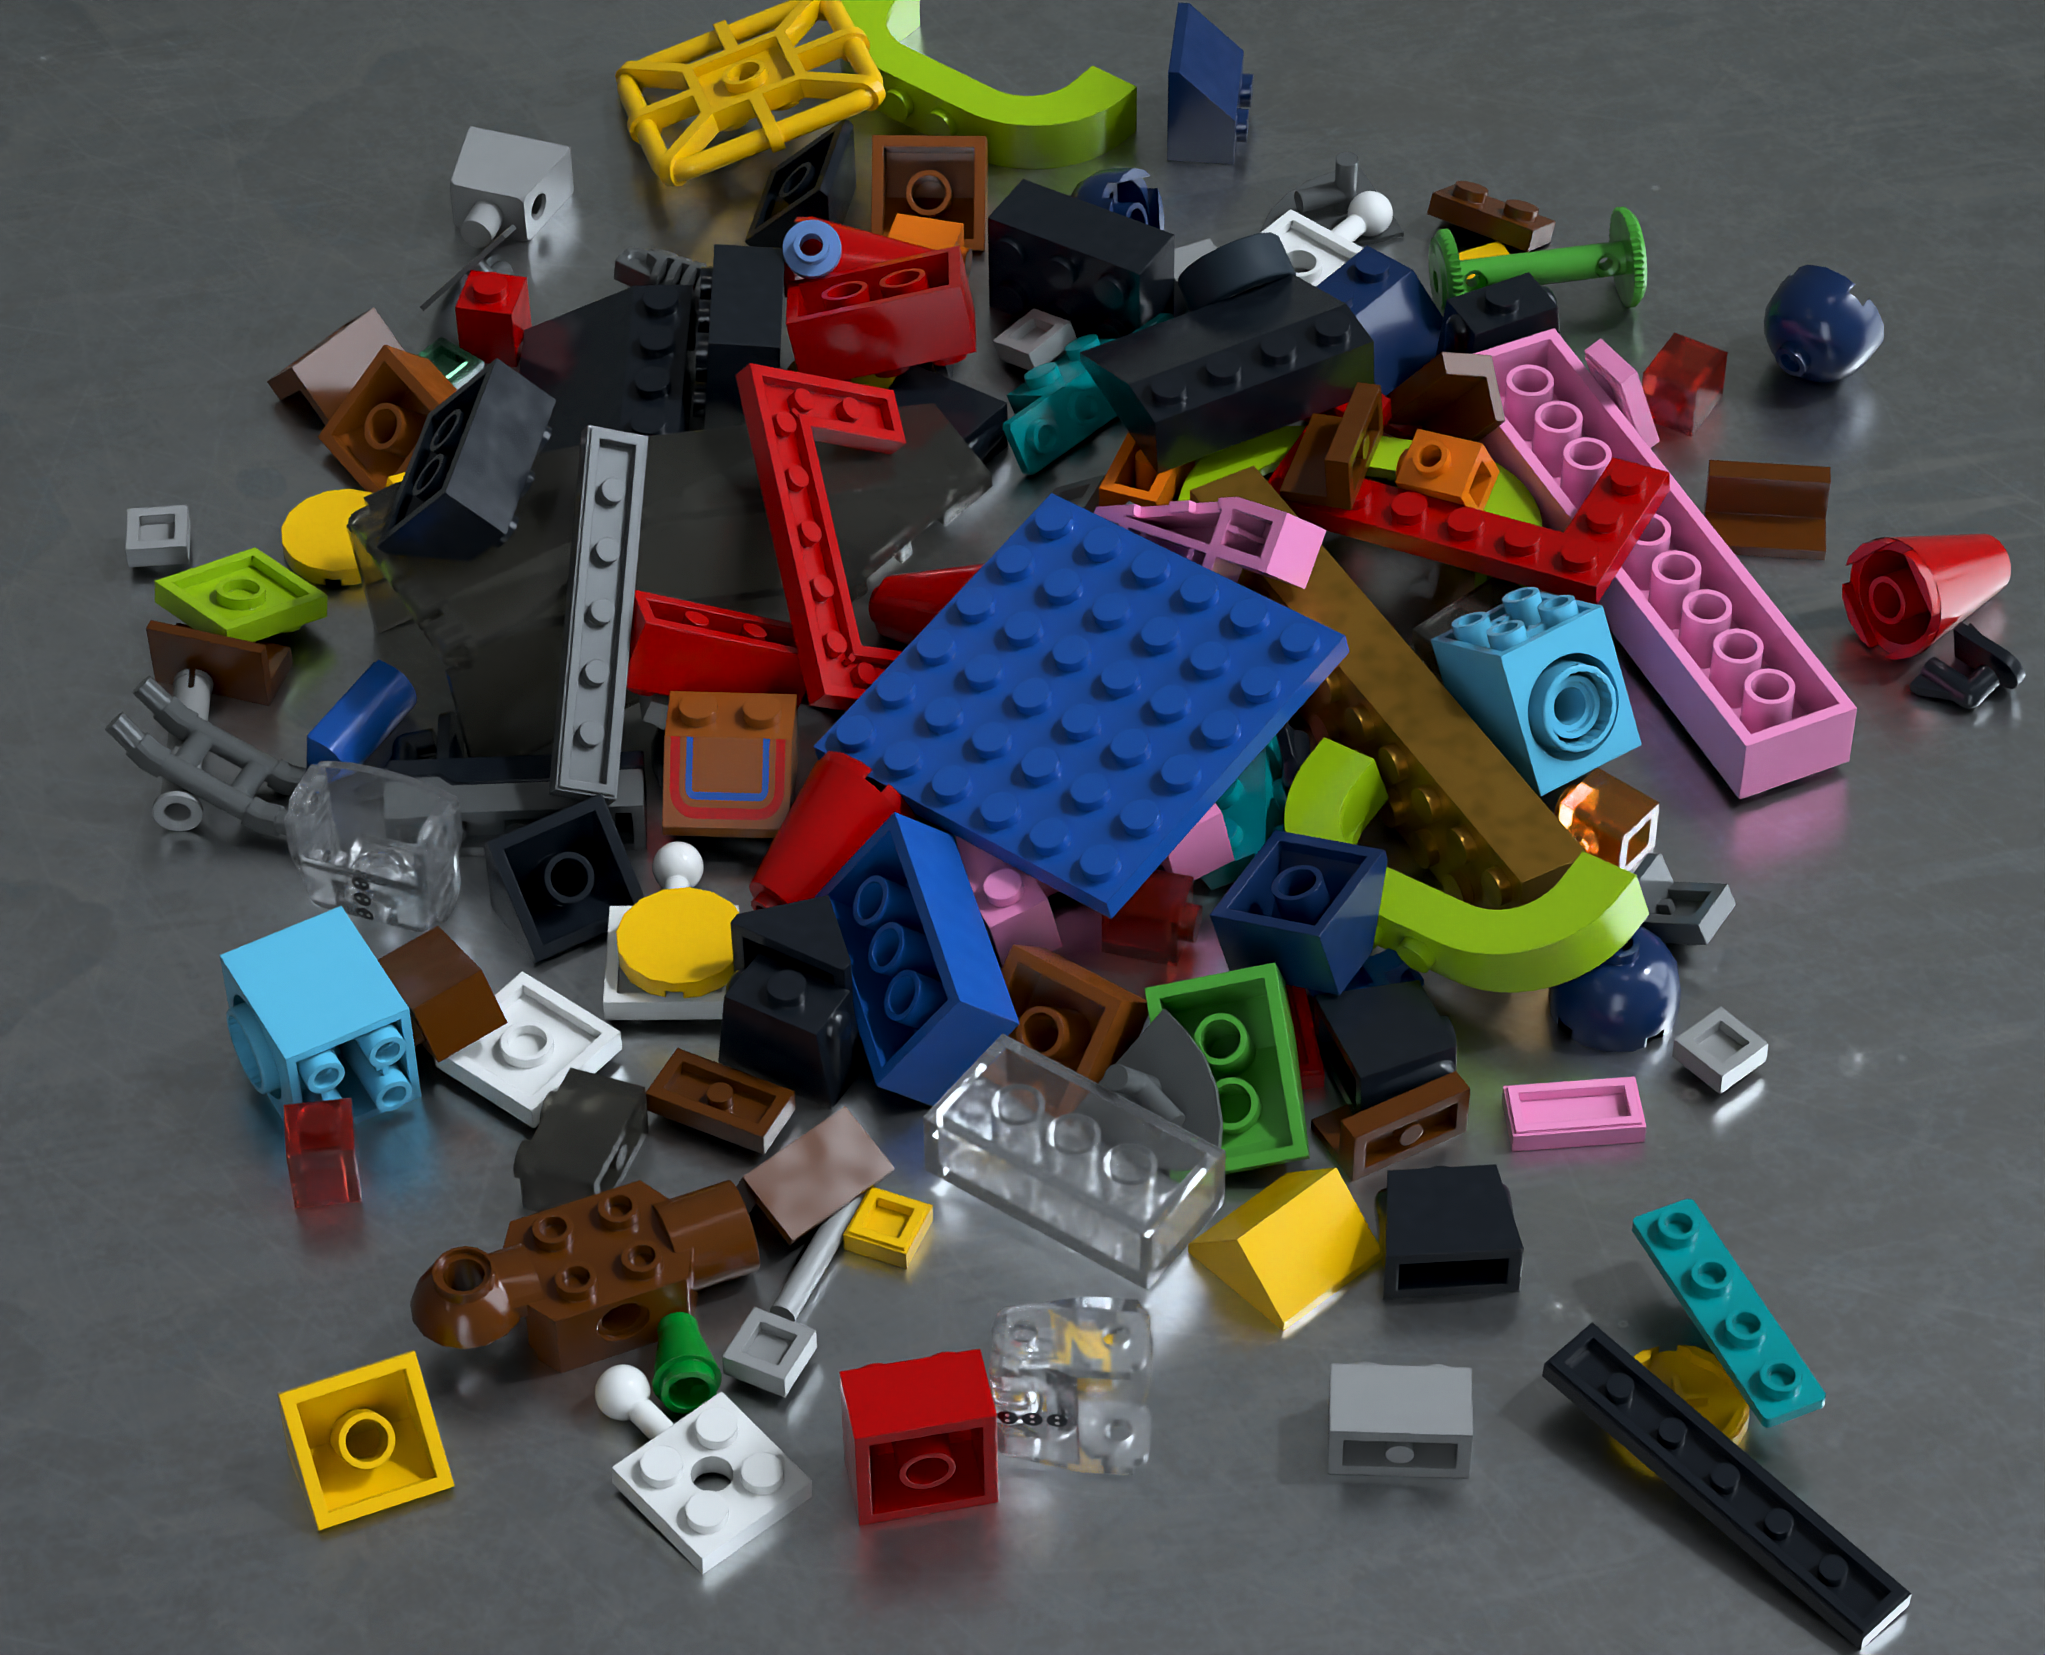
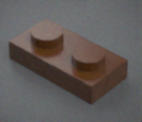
M1457 181L1454 185L1432 193L1427 211L1428 215L1526 252L1548 244L1551 241L1556 221L1538 215L1539 208L1531 203L1513 199L1506 202L1487 196L1489 190L1486 187L1469 181Z
M680 1048L675 1050L645 1092L647 1111L765 1155L796 1109L795 1091Z

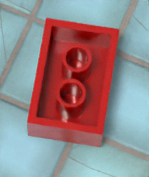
M960 245L829 273L821 278H806L788 282L786 327L798 372L851 382L853 378L875 374L878 378H890L905 373L909 366L933 362L934 365L938 366L951 365L965 359L967 354L976 352L975 308Z

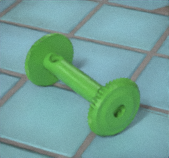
M1616 207L1612 211L1610 218L1609 242L1468 260L1459 259L1458 248H1456V242L1451 231L1448 228L1439 229L1430 241L1428 255L1429 279L1433 302L1441 315L1444 316L1447 299L1529 272L1540 285L1613 276L1617 294H1619L1623 305L1626 308L1636 307L1643 299L1647 287V257L1639 221L1626 207ZM1607 258L1606 261L1599 263L1601 259ZM1476 274L1473 278L1467 279L1468 276Z

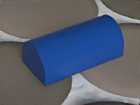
M379 659L373 662L307 735L306 768H309L310 772L338 777L340 788L343 787L415 707L417 695L408 678L395 667Z

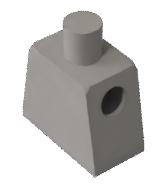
M471 126L467 131L450 181L453 222L460 229V234L464 241L473 247L485 248L492 242L495 236H500L512 224L517 229L506 239L519 242L531 240L574 192L570 147Z

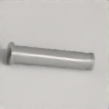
M189 669L178 672L173 681V696L175 695L187 708L199 714L198 717L208 721L210 697L214 685L212 678L206 672L196 669L194 687L189 688ZM168 732L166 748L172 750L171 753L175 755L185 740L183 741ZM203 760L200 762V764H199L198 767H197V768H199V769H201V770H202ZM163 778L161 795L153 803L152 814L154 820L168 830L187 831L196 827L202 821L204 809L198 800V796Z

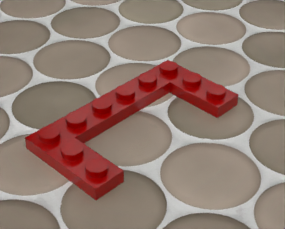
M749 363L735 376L809 704L815 707L847 711L902 651L861 645L814 441L892 455L906 444L894 390Z
M1382 396L1383 428L1392 417L1391 398ZM1348 403L1320 414L1343 417ZM1306 428L1268 480V483L1279 495V490ZM1613 457L1564 533L1368 479L1363 480L1351 510L1292 501L1285 502L1300 519L1329 532L1524 586L1537 587L1539 590L1553 594L1573 595L1575 600L1598 604L1670 491V472Z

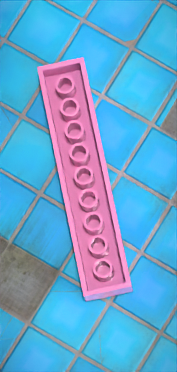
M1555 328L1474 353L1492 355L1505 416V422L1478 443H1483L1494 462L1510 471L1526 486L1540 510L1542 527L1564 533L1613 457L1669 472ZM1670 474V491L1597 604L1602 605L1604 608L1609 629L1739 800L1849 762L1857 707Z

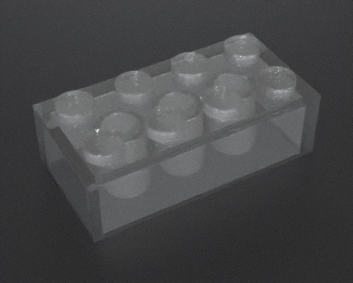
M1003 1033L923 1117L926 1171L1147 1291L1224 1204L1225 1150Z

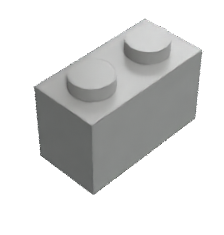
M1357 1362L1354 1364L1330 1363L1328 1474L1469 1478L1473 1441L1472 1367H1447L1441 1364L1425 1366L1377 1365L1371 1362Z

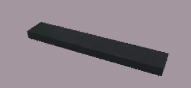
M1593 1322L1544 1363L1542 1377L1858 1649H1863L1909 1606L1912 1593Z

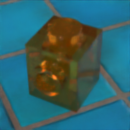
M1596 768L1579 785L1572 784L1565 789L1556 804L1555 816L1588 854L1630 871L1655 847L1660 802L1602 769Z

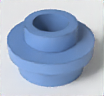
M805 220L797 223L787 232L783 241V256L787 266L791 271L803 278L816 279L828 275L836 268L841 258L842 246L837 232L829 224L820 220ZM810 239L820 241L823 244L822 250L815 256L803 254L801 247L805 241Z

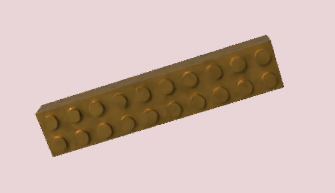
M1255 466L1190 490V501L1195 503L1218 502V498L1240 497L1298 517ZM1321 544L1305 589L1242 569L1238 584L1346 636L1349 653L1298 709V712L1311 726L1312 733L1318 744L1325 737L1375 760L1389 799L1378 811L1379 816L1389 828L1395 827L1405 839L1419 866L1424 869L1429 868L1443 885L1446 894L1483 909L1502 910L1519 907L1535 901L1549 892L1560 881L1581 852L1586 851Z

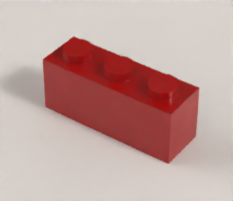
M635 590L627 690L642 696H652L655 693L670 696V691L797 694V709L799 708L806 691V686L791 623Z

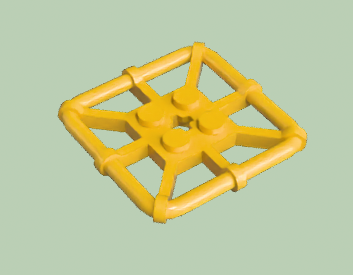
M788 0L730 24H727L726 20H722L712 24L714 29L712 31L637 61H626L615 74L617 92L628 116L627 129L635 142L641 145L651 169L666 186H683L689 179L705 175L768 149H771L772 153L786 149L785 143L857 115L864 110L874 111L886 97L883 77L869 53L870 41L862 29L855 27L840 0ZM817 21H828L833 33L795 47ZM841 58L850 63L855 74L813 72L809 70ZM646 88L686 90L648 106L642 95ZM804 98L831 99L828 102L777 122L771 112L773 110H788L796 106ZM698 115L667 150L661 137L662 128ZM753 118L757 119L761 127L704 150L720 131L729 132L737 130Z

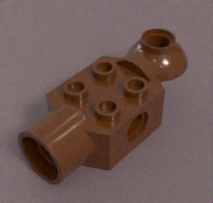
M638 1180L510 1221L503 1249L486 1253L476 1247L462 1246L442 1253L417 1281L410 1301L412 1321L424 1337L445 1347L468 1349L486 1346L506 1336L520 1321V1318L524 1317L527 1323L529 1346L537 1352L538 1360L562 1374L658 1342L657 1325L663 1317L675 1312L688 1313L694 1317L699 1290L759 1271V1250L748 1211L737 1187L731 1180L670 1199L643 1181Z

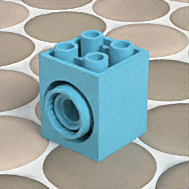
M1525 587L1509 592L1502 598L1503 604L1487 612H1473L1455 619L1451 624V630L1430 639L1444 687L1538 796H1543L1642 745L1602 605L1575 600L1573 595L1557 596L1539 592L1537 587Z
M342 906L220 955L229 1006L226 1012L227 1026L238 1059L255 1089L263 1095H268L300 1148L322 1138L334 1136L348 1127L386 1111L396 1110L405 1103L422 1097L409 1007Z

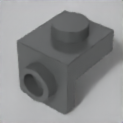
M1647 854L1633 873L1637 875L1649 911V915L1641 924V927L1660 937L1663 943L1707 945L1736 905L1728 884L1674 882L1662 854Z

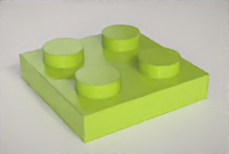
M256 547L154 581L155 603L191 628L245 641L256 642L279 633L294 632L299 630L302 625L327 617V594Z

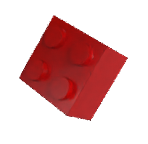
M981 1349L961 1352H940L925 1358L888 1364L872 1363L858 1369L839 1371L844 1460L859 1526L999 1502L997 1414Z

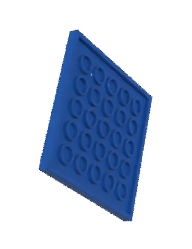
M1051 493L813 747L818 760L828 751L845 753L863 762L872 769L865 779L880 792L890 784L903 797L914 814L1112 919L1347 656L1349 647L1345 635Z

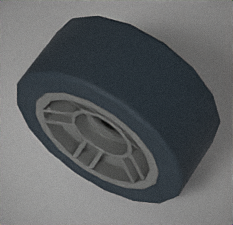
M1271 232L1257 233L1220 246L1194 261L1179 275L1178 286L1191 312L1289 275H1296V272L1280 237Z

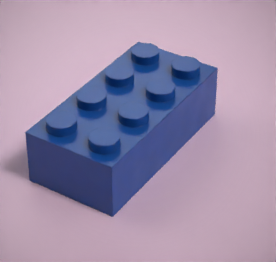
M894 812L815 895V898L829 895L851 960L854 1012L876 1085L937 1108L1020 1023L954 836Z

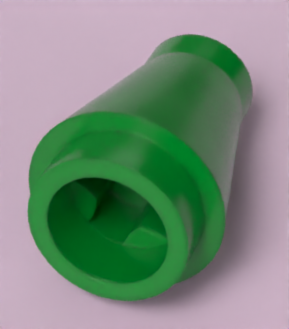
M675 1312L663 1317L657 1325L658 1344L652 1387L655 1395L668 1409L676 1413L689 1414L717 1395L722 1382V1374L699 1332L698 1322L695 1317L688 1313Z

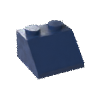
M1178 2L1168 70L1167 161L1234 165L1237 142L1247 143L1249 109H1242L1241 107L1251 108L1253 74L1243 73L1244 51L1190 3Z
M1367 245L1316 286L1346 303L1373 339L1374 384L1381 385V394L1388 395L1435 358L1443 316L1413 269Z
M1275 830L1209 915L1229 971L1275 962L1286 981V985L1341 995L1373 950L1388 863L1385 850Z

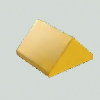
M1336 1167L1285 1173L1188 1244V1253L1282 1331H1285L1381 1259L1379 1244Z
M414 1350L277 1393L287 1453L317 1530L320 1531L455 1486Z

